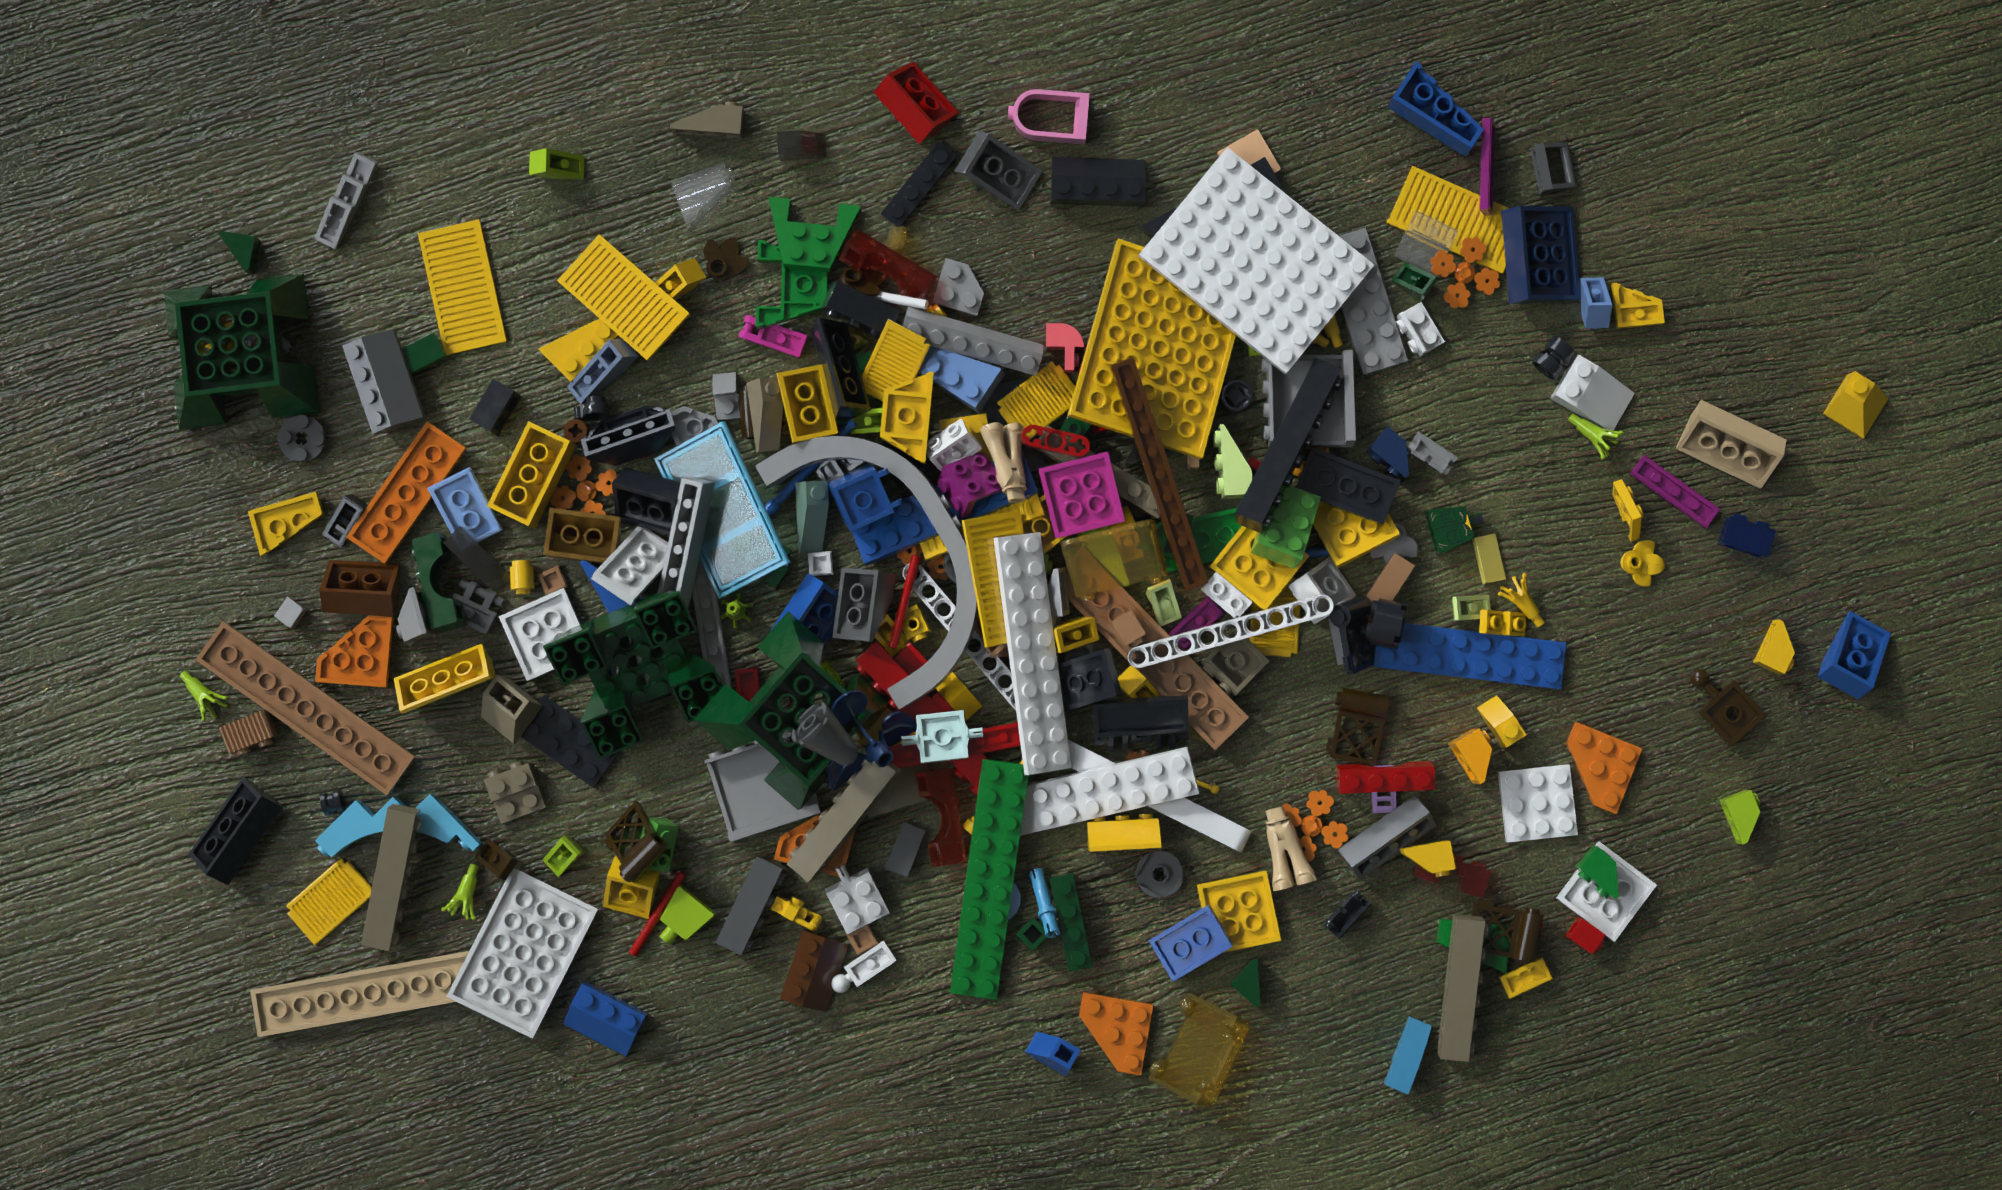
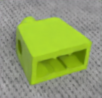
M680 885L660 918L667 927L659 937L669 945L672 944L678 935L687 940L713 918L716 913L684 886Z

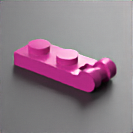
M749 315L745 316L743 321L745 326L743 331L740 330L738 338L800 359L808 337L807 335L778 325L760 329L758 335H754L752 331L756 318Z

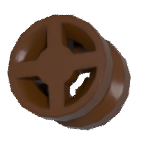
M572 419L564 426L565 437L574 444H582L581 439L589 433L588 426L578 419Z

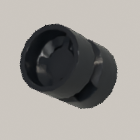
M1553 336L1545 345V352L1540 351L1532 360V364L1544 376L1555 381L1563 372V365L1568 366L1577 354L1564 340Z
M1241 380L1229 382L1223 388L1220 395L1222 408L1230 414L1244 412L1253 398L1250 386Z

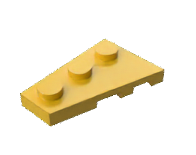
M597 319L538 350L572 382L609 339H617L619 335L601 319Z
M318 492L248 511L260 556H265L324 515Z

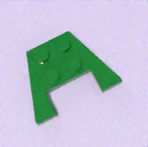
M769 197L783 267L830 272L847 235L852 229L856 217L860 213V206L839 204L836 226L790 222L788 221L790 199Z
M758 240V263H782L779 245L774 246L768 244L767 241ZM782 263L781 306H756V329H763L823 311L821 307L827 295L828 272L783 267Z

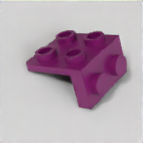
M983 452L975 453L972 456L943 466L937 482L940 490L951 501L953 509L958 511L962 518L971 514L975 501L1002 491L1000 484L997 482L996 469Z

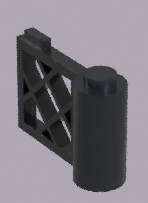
M1364 595L1356 596L1335 605L1330 613L1331 622L1336 627H1339L1344 655L1343 663L1347 675L1355 674L1374 665L1373 646L1369 644L1370 641H1366L1365 637L1369 623L1368 617L1371 615L1372 601Z

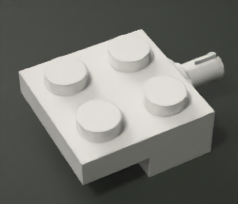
M844 864L840 865V868L839 866L835 868L841 881L826 888L825 891L847 934L889 914V910L868 868L852 876H849Z

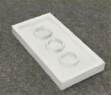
M638 526L594 572L591 579L629 605H632L662 572L668 542L649 529Z

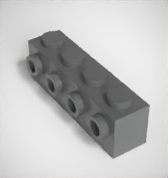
M1413 796L1371 827L1365 829L1354 839L1345 843L1338 851L1346 865L1360 880L1399 853L1400 848H1406L1437 825L1430 812L1416 796Z
M761 856L756 857L715 943L740 955L744 951H750L755 940L751 936L755 929L760 930L765 919L761 915L765 907L770 909L775 896L772 895L775 886H781L785 878V874L782 873L784 867Z

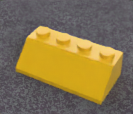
M481 643L394 678L401 714L408 713L493 679L496 676L493 662L483 644Z

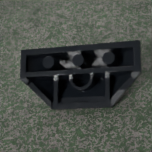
M645 405L600 421L587 436L581 439L586 460L617 466L660 451L676 429L670 408L662 409Z

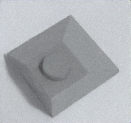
M415 587L408 590L398 617L399 625L396 626L399 638L407 643L436 635L435 631L431 630L426 622L427 609L421 599L423 590Z

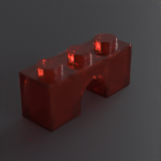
M1453 854L1456 868L1454 870L1459 876L1457 890L1483 898L1491 871L1485 869L1486 864L1473 860L1472 864L1463 862L1464 857ZM1415 863L1412 876L1438 884L1440 877H1436L1435 873L1427 872Z

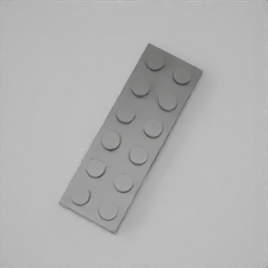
M1366 228L1340 235V238L1374 264L1372 269L1340 307L1362 376L1407 362L1408 359Z

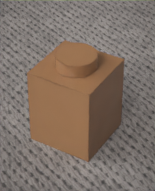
M1132 610L1111 621L1126 647L1131 645L1134 648L1145 641L1143 636L1146 633Z

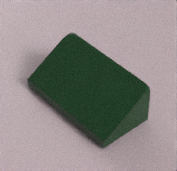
M434 332L402 347L411 375L447 358L442 343Z

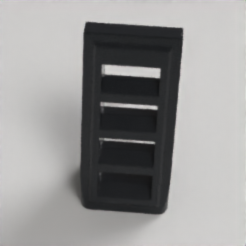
M353 494L345 495L322 535L339 547H343L348 540L346 536L368 504ZM344 512L352 516V520L345 516ZM340 520L348 525L347 528L339 524L338 521ZM336 528L337 530L342 532L343 535H338L337 533L332 531V529Z

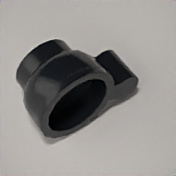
M589 396L586 398L585 405L574 407V419L600 421L609 418V407L605 403V397Z

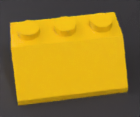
M823 365L777 373L792 443L838 434Z
M1139 814V819L1130 820L1129 815L1115 816V820L1106 821V816L1092 819V822H1087L1089 852L1162 848L1159 819L1153 818V814Z

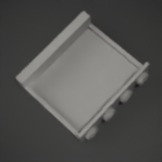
M1343 350L1342 355H1301L1286 374L1282 373L1268 360L1262 358V372H1266V381H1263L1262 390L1263 395H1267V403L1263 404V417L1268 419V426H1264V440H1268V448L1315 358L1342 368L1341 378H1344L1340 390H1335L1332 396L1334 400L1330 410H1325L1322 415L1324 420L1320 429H1315L1313 433L1314 440L1311 447L1354 446L1356 432L1353 350Z
M787 730L783 733V741H786L790 738V730ZM754 741V745L747 747L743 745L726 754H723L722 750L708 754L710 759L704 760L709 769L727 826L730 842L822 813L816 792L800 810H797L764 781L779 761L756 741Z

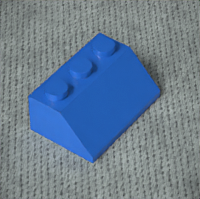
M808 573L773 628L789 611L824 642V649L833 635L838 592Z
M585 981L578 989L563 1024L627 1056L649 1013Z

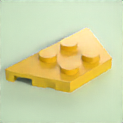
M928 372L918 378L910 379L897 386L894 385L884 389L880 438L924 464L926 462L934 372Z

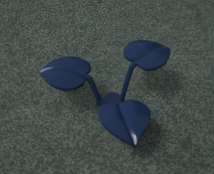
M852 690L842 694L834 702L831 711L842 725H845L852 719L869 743L866 747L867 755L858 752V757L852 764L843 766L834 761L830 762L827 776L831 790L834 792L846 783L855 772H858L862 766L863 759L869 763L874 761L878 767L889 765L893 760V753L888 746H893L902 741L901 736H908L917 730L916 721L905 712H894L883 720L882 730L878 732L879 741L873 740L855 717L865 710L868 703L867 696L860 690Z

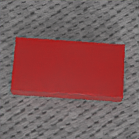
M758 667L734 670L737 693L748 702L761 689Z

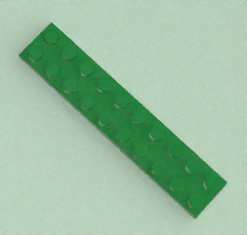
M982 759L950 993L997 1000L1028 775L1024 774L1023 764Z

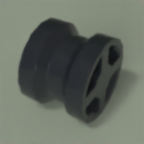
M336 789L330 794L326 792L320 793V804L325 816L331 815L335 811L341 813L346 810L344 796L340 789Z

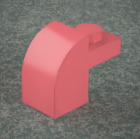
M1046 323V350H1065L1064 371L1065 373H1074V367H1079V353H1074V350L1084 349L1080 333L1068 324Z

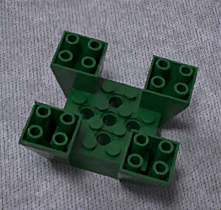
M304 274L257 279L246 294L213 298L211 285L164 291L168 336L178 337L182 366V374L174 382L179 430L226 424L224 396L257 392L272 418L320 413L315 366L285 363L283 358L280 324L309 321ZM232 317V324L225 328V321ZM258 338V345L255 348H251V341ZM234 341L235 347L228 351V343ZM207 344H211L210 352L204 354V347ZM237 364L236 373L231 375V366Z
M680 591L657 593L632 605L625 606L573 627L543 645L562 686L589 675L595 687V691L581 718V724L599 759L643 742L633 707L673 691L687 723L695 721L694 718L723 686L715 667L685 649L681 638L697 632V628Z
M788 611L757 646L759 650L779 666L775 673L749 702L725 683L694 720L729 751L753 741L759 743L779 761L764 781L792 806L800 810L828 778L825 767L831 762L830 759L793 741L792 731L793 729L798 730L800 726L797 722L800 713L805 712L814 705V698L817 694L822 693L823 698L821 702L825 703L832 710L834 702L842 694L852 690H860L867 696L868 703L865 710L855 717L868 732L891 704L858 673L854 675L844 688L820 667L824 642ZM789 696L788 705L781 707L780 702L782 698ZM852 719L845 725H842L850 737L855 734L860 739L863 738V733ZM787 730H790V738L786 741H783V733Z

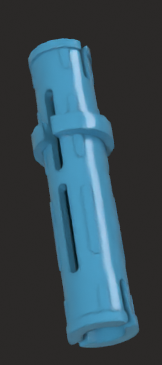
M1037 868L1034 869L1035 875L1033 871H1030L1029 876L1039 907L1038 917L1043 922L1045 936L1047 938L1056 937L1054 932H1056L1057 936L1061 933L1056 919L1057 910L1053 907L1044 870Z

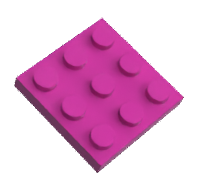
M1108 451L1038 469L1055 538L1125 521Z

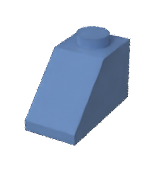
M1604 277L1580 278L1581 315L1585 328H1609L1612 303Z

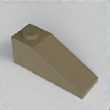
M725 102V105L719 104L671 123L670 129L673 134L742 139L744 109L743 106H739V103Z
M777 377L758 378L746 383L756 453L778 451L783 413V400Z

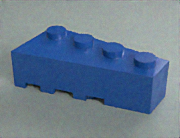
M1416 61L1392 97L1387 108L1466 157L1484 129L1463 108H1460L1453 101V97L1448 92L1445 93L1436 84L1437 81L1431 75L1428 76L1422 69V66Z

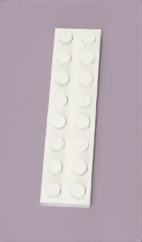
M1188 747L1027 784L1020 836L1199 794Z

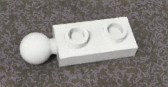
M883 940L844 967L847 971L846 975L838 974L834 976L831 982L832 988L838 993H844L849 989L852 981L858 987L897 961V959Z

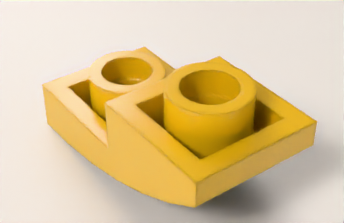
M1480 610L1479 633L1525 637L1526 615L1524 613Z

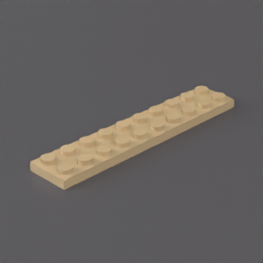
M469 951L252 989L250 992L257 1036H268L456 1002L446 996Z

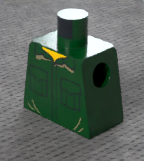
M1466 506L1431 509L1424 512L1436 555L1473 539L1472 529L1484 526L1482 514L1476 513L1468 516Z

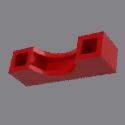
M1431 761L1406 762L1402 765L1374 767L1361 764L1336 765L1337 789L1340 794L1435 790V766Z

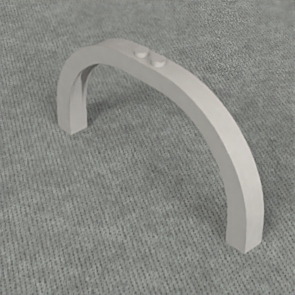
M828 436L813 438L788 446L755 466L766 486L773 488L806 467L830 460H858L880 466L884 469L888 468L889 472L899 478L913 492L949 552L957 583V603L954 618L945 640L932 658L917 671L887 689L898 709L903 710L929 694L948 678L966 653L976 628L979 612L966 541L960 530L963 528V525L956 515L952 517L948 509L951 505L944 495L940 497L932 483L916 466L901 455L880 444L854 437Z

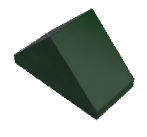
M225 231L218 233L243 270L249 275L254 274L261 241L255 236Z
M1405 262L1391 281L1420 303L1439 278Z
M1250 958L1229 984L1255 1007H1261L1258 959Z

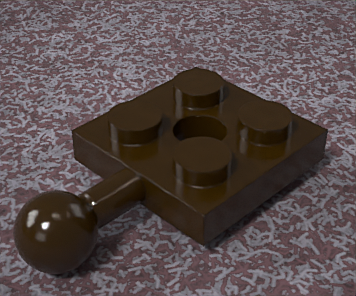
M1697 669L1691 673L1690 681L1692 685L1697 688H1703L1712 698L1698 713L1729 747L1738 742L1766 716L1735 680H1732L1718 692L1709 682V674L1705 670ZM1729 707H1734L1738 712L1737 718L1733 721L1729 720L1726 716V711Z

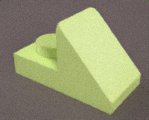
M1170 579L1147 588L1146 596L1152 604L1160 627L1182 618Z
M1489 595L1452 597L1454 622L1480 619V610H1491Z

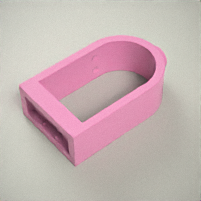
M1041 89L1029 90L1018 97L1014 106H1009L1008 120H1013L1018 133L1029 140L1085 145L1090 93ZM1033 99L1076 102L1073 134L1029 130L1021 124L1018 118V111L1025 102Z

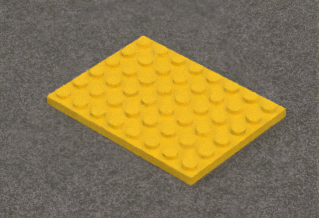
M1118 239L1114 247L1067 416L1133 437L1110 365L1134 357L1163 447L1201 460L1204 456L1236 335L1139 258V254L1145 247Z

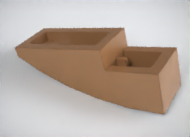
M1396 553L1392 554L1382 572L1369 589L1366 597L1372 602L1373 600L1378 601L1379 598L1392 601L1415 565ZM1371 615L1368 617L1369 623H1373L1374 618H1371Z

